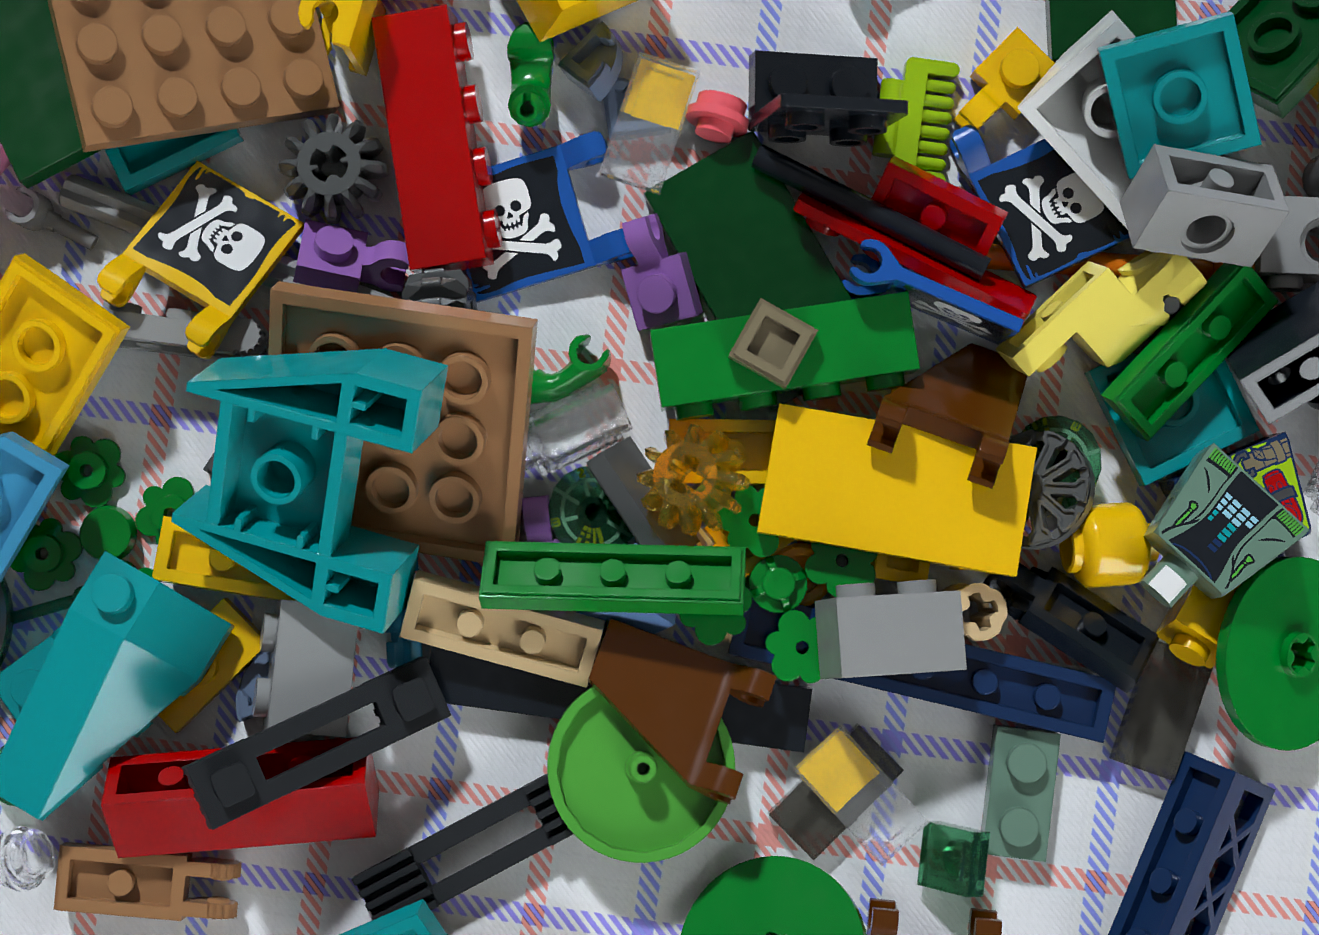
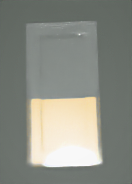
M639 51L600 169V176L658 195L661 194L700 76V71Z
M840 725L793 768L881 866L888 862L930 823Z

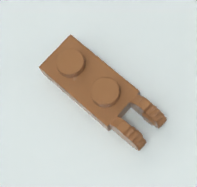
M65 842L59 847L53 910L182 921L186 917L221 920L234 919V917H237L238 902L220 896L189 897L190 876L220 881L231 880L241 876L242 862L215 857L192 858L193 853L189 852L118 858L114 846Z

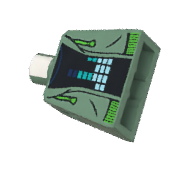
M1213 443L1194 456L1144 534L1150 545L1163 558L1141 580V584L1150 595L1167 608H1172L1192 585H1195L1210 599L1223 597L1300 540L1309 529Z

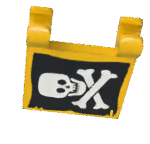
M196 161L125 251L101 270L97 278V283L102 288L100 297L114 307H124L134 294L144 273L150 274L205 307L190 321L186 327L185 336L189 340L187 349L191 353L205 360L210 359L219 348L233 321L302 233L304 223L203 163Z

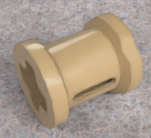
M984 583L952 584L941 590H961L962 611L970 607V602L977 604L978 612L970 616V622L963 621L964 640H989L1000 633L1002 624L1008 615L1006 601L1001 592L990 588Z

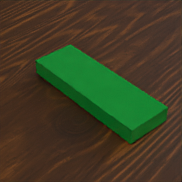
M1223 263L1207 280L1208 283L1176 313L1101 394L1137 437L1148 442L1279 302L1252 267Z

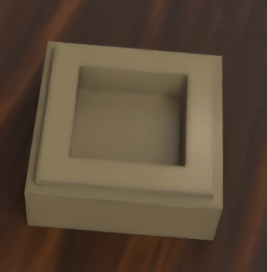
M760 298L728 358L785 389L818 330Z

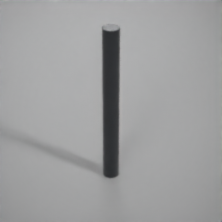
M764 144L760 146L753 159L752 168L979 282L991 261V258Z

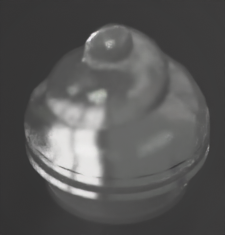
M18 826L5 830L0 834V885L16 892H24L35 889L44 879L51 875L55 865V852L50 839L44 832L38 829Z

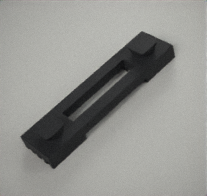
M418 657L246 739H241L182 767V770L188 777L189 786L195 793L193 795L200 805L199 809L202 815L205 816L208 829L214 830L450 717L451 713L427 657ZM373 703L375 716H378L381 721L379 727L272 778L265 779L256 757Z
M545 774L355 875L351 880L355 886L357 885L361 899L365 900V907L371 912L372 920L421 899H424L430 910H433L440 904L539 851L570 837L573 833L564 823L555 807L550 793L548 776ZM530 805L534 807L538 819L543 824L542 827L434 885L431 884L421 863Z

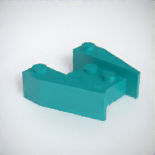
M386 348L218 359L190 379L186 386V392L220 401L211 485L202 487L172 513L171 522L317 614L384 634L408 604L419 545L351 526L363 441L413 453L439 427L448 365Z

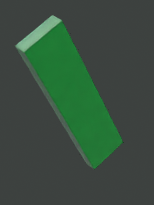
M486 541L479 601L481 609L743 616L746 547Z

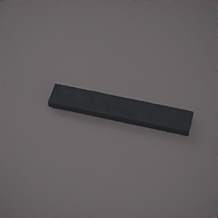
M432 646L429 664L446 704L560 719L571 703L592 687L589 681L586 688ZM774 683L769 701H765L763 708L742 702L729 694L721 718L727 727L732 743L804 753L812 688Z

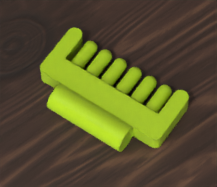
M910 57L904 64L902 80L894 78L882 79L879 99L908 101V115L888 126L886 133L874 135L873 156L881 158L896 156L920 169L943 171L946 168V162L943 159L917 156V154L924 153L944 156L948 153L946 144L919 139L920 137L943 141L949 139L950 131L947 128L921 124L922 122L949 125L952 122L950 113L923 108L924 106L946 110L953 108L954 100L952 98L925 93L930 91L953 94L956 91L955 83L943 80L955 79L960 72L958 64ZM926 171L946 181V178L942 173Z

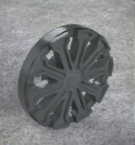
M1028 430L1010 436L1009 443L1035 447L1036 444H1045L1037 461L1035 458L1025 524L1030 517L1032 531L1028 536H1023L1021 549L1039 550L1057 545L1069 538L1080 528L1091 510L1095 495V477L1092 466L1082 450L1067 438L1053 431ZM1064 449L1067 450V457L1054 465L1059 452ZM1079 472L1080 478L1076 482H1062L1064 478L1072 473ZM1064 497L1075 498L1078 501L1074 509H1065L1061 505ZM1051 514L1057 518L1058 526L1052 532L1048 530L1046 517Z

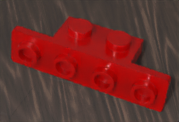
M893 156L888 162L872 196V199L987 256L1008 214L1007 211L896 156ZM804 193L798 197L793 208L795 212L806 217L805 221L812 229L824 235L837 237L841 234L859 244L867 239L878 240L889 248L899 264L930 280L1021 318L1024 322L1037 298L1034 293L988 270L985 271L979 282ZM862 250L867 256L879 262L875 253Z

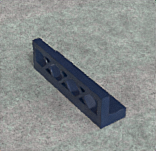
M1184 751L1108 935H1185L1190 920L1194 917L1196 920L1189 935H1216L1276 789ZM1244 790L1248 791L1240 814L1234 819V814ZM1220 857V862L1216 869V872L1214 876L1210 878L1209 874L1212 870L1214 862L1216 859Z

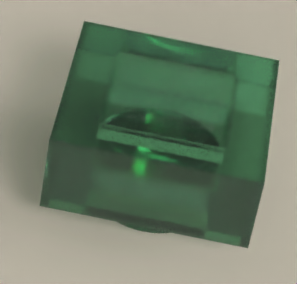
M924 821L917 885L964 897H983L990 832L942 821Z

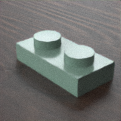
M993 724L979 851L982 854L1046 862L1061 734L1051 731Z

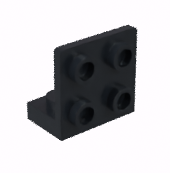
M755 50L749 56L748 131L768 132V141L799 143L806 141V135L829 136V144L834 146L855 147L866 145L867 138L886 133L888 126L908 115V101L877 99L878 58Z

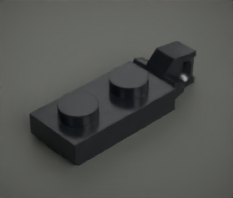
M1019 563L1016 577L988 573L983 582L990 588L1001 592L1006 601L1008 614L1014 620H1019V624L1125 693H1128L1137 684L1159 640L1158 634L1053 566L1046 572L1036 567L1028 569Z

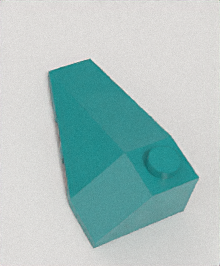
M104 551L71 604L0 754V797L38 820L43 821L96 775L103 768V763L133 736L138 738L154 724L152 720L179 696L184 697L202 681L234 626L156 579Z

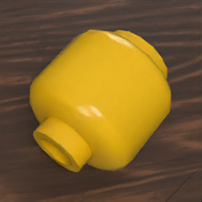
M1128 502L1092 504L1091 510L1080 528L1069 538L1059 543L1060 558L1064 570L1067 573H1074L1076 579L1082 585L1089 588L1125 586L1139 583L1148 572L1150 562L1157 561L1160 553L1144 537L1150 523H1147L1142 511L1138 507Z

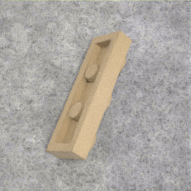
M421 570L417 571L399 637L587 688L588 678L594 664L605 620L572 611L481 609L479 601L480 586Z

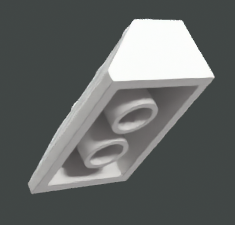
M1111 10L1061 55L1017 108L1127 229L1119 201L1133 179H1129L1126 173L1097 48L1135 38L1136 36ZM1238 151L1221 155L1223 157L1245 160Z

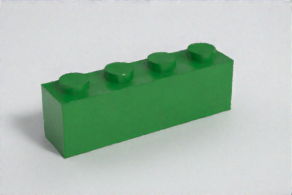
M906 291L783 310L818 330L785 389L728 358L751 315L650 330L661 412L675 410L676 421L712 416L714 415L713 404L738 400L740 411L777 406L776 394L802 391L803 401L806 402L842 396L840 387L842 384L866 381L867 392L899 388L905 384L904 375L913 374L920 369L909 293Z

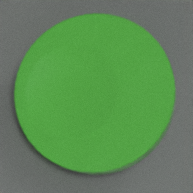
M593 686L571 703L557 723L551 738L547 757V776L550 793L555 807L567 827L578 839L598 853L613 859L633 863H648L669 859L682 854L702 841L724 814L728 804L713 800L689 788ZM721 718L706 762L735 770L732 741L727 727Z

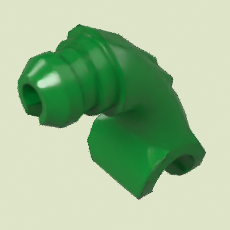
M524 22L512 32L507 45V56L511 71V94L508 108L511 117L519 125L533 127L541 125L547 119L551 108L554 40L550 38L539 42L529 22Z
M589 334L576 336L569 346V363L563 369L553 374L545 373L541 369L533 370L531 405L558 402L561 399L569 398L571 393L596 380L607 372V368L610 366V350H605L597 362L585 364L580 361V354L588 346L591 336Z

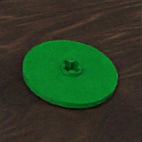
M1283 556L1270 561L1241 583L1234 593L1221 623L1216 650V672L1222 702L1237 729L1249 740L1263 747L1291 751L1305 748L1319 740V561L1312 558Z
M784 856L750 859L727 869L717 876L693 903L681 935H867L863 919L855 902L839 882L811 863Z

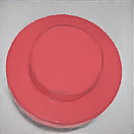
M700 91L696 102L688 106L686 113L687 121L696 127L695 133L699 137L715 143H730L732 137L745 135L749 126V120L745 117L747 104L740 98L721 91Z

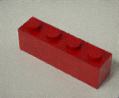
M447 4L372 17L410 271L415 274L424 273L426 269L445 268V270L461 269V271L470 268L494 265L492 248L502 247V232L496 209L486 210L482 186L492 185L493 175L486 146L477 148L474 123L483 122V109L477 85H468L464 61L474 59L473 44L467 22L458 23V19Z
M356 737L290 742L256 758L267 780ZM222 748L110 757L101 808L118 858L376 837L379 785L372 754L214 830L208 829L205 816L202 815L199 809L200 805L193 795L195 793L190 788L188 777L184 774L182 767Z

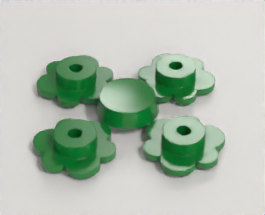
M78 436L72 440L71 450H64L55 455L56 458L70 465L61 479L63 481L61 493L68 500L81 498L86 505L97 508L84 518L79 536L74 532H63L61 522L54 518H47L40 525L35 524L10 567L16 572H24V581L29 588L35 591H44L51 588L56 580L65 582L74 577L76 568L73 561L80 557L83 548L91 557L98 561L104 551L122 559L134 548L137 540V529L146 536H155L158 545L163 516H167L169 509L173 508L176 510L194 495V488L191 482L183 477H173L167 480L162 488L158 486L147 488L143 493V501L146 506L138 511L134 522L131 515L124 509L106 505L112 498V487L121 486L126 479L124 469L118 465L121 460L120 447L110 439H100L93 442L87 436ZM87 465H90L93 472L87 477L84 469ZM42 548L48 551L46 559H42L40 556ZM122 560L136 568V566L133 563L126 560ZM148 567L139 569L152 577L153 569Z
M742 485L735 492V500L726 501L719 507L717 521L723 530L730 532L727 537L730 547H748L753 555L764 558L754 567L750 575V590L745 586L744 613L750 608L752 598L761 608L769 612L784 613L778 622L779 632L776 631L769 634L765 641L767 650L774 655L771 662L772 671L782 681H793L800 676L806 683H816L820 680L816 617L809 620L803 612L792 609L797 607L805 597L807 578L815 584H826L828 593L836 597V585L874 583L876 572L871 562L876 559L877 554L811 542V549L814 554L807 559L805 571L797 561L788 556L772 555L778 548L779 537L757 533L758 526L755 527L749 523L750 516L756 515L759 517L764 488L757 492L751 485ZM838 555H842L847 559L845 567H840L836 564V557ZM679 614L682 624L687 627H695V634L698 640L710 646L722 642L727 633L737 635L743 632L746 627V620L742 615ZM800 641L805 642L807 645V651L804 654H800L796 650V644Z

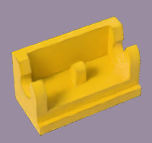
M301 0L298 15L300 23L305 30H309L315 21L314 11L317 7L323 14L320 27L327 56L332 50V43L342 47L349 59L350 72L367 76L376 47L372 17L386 14L382 1Z

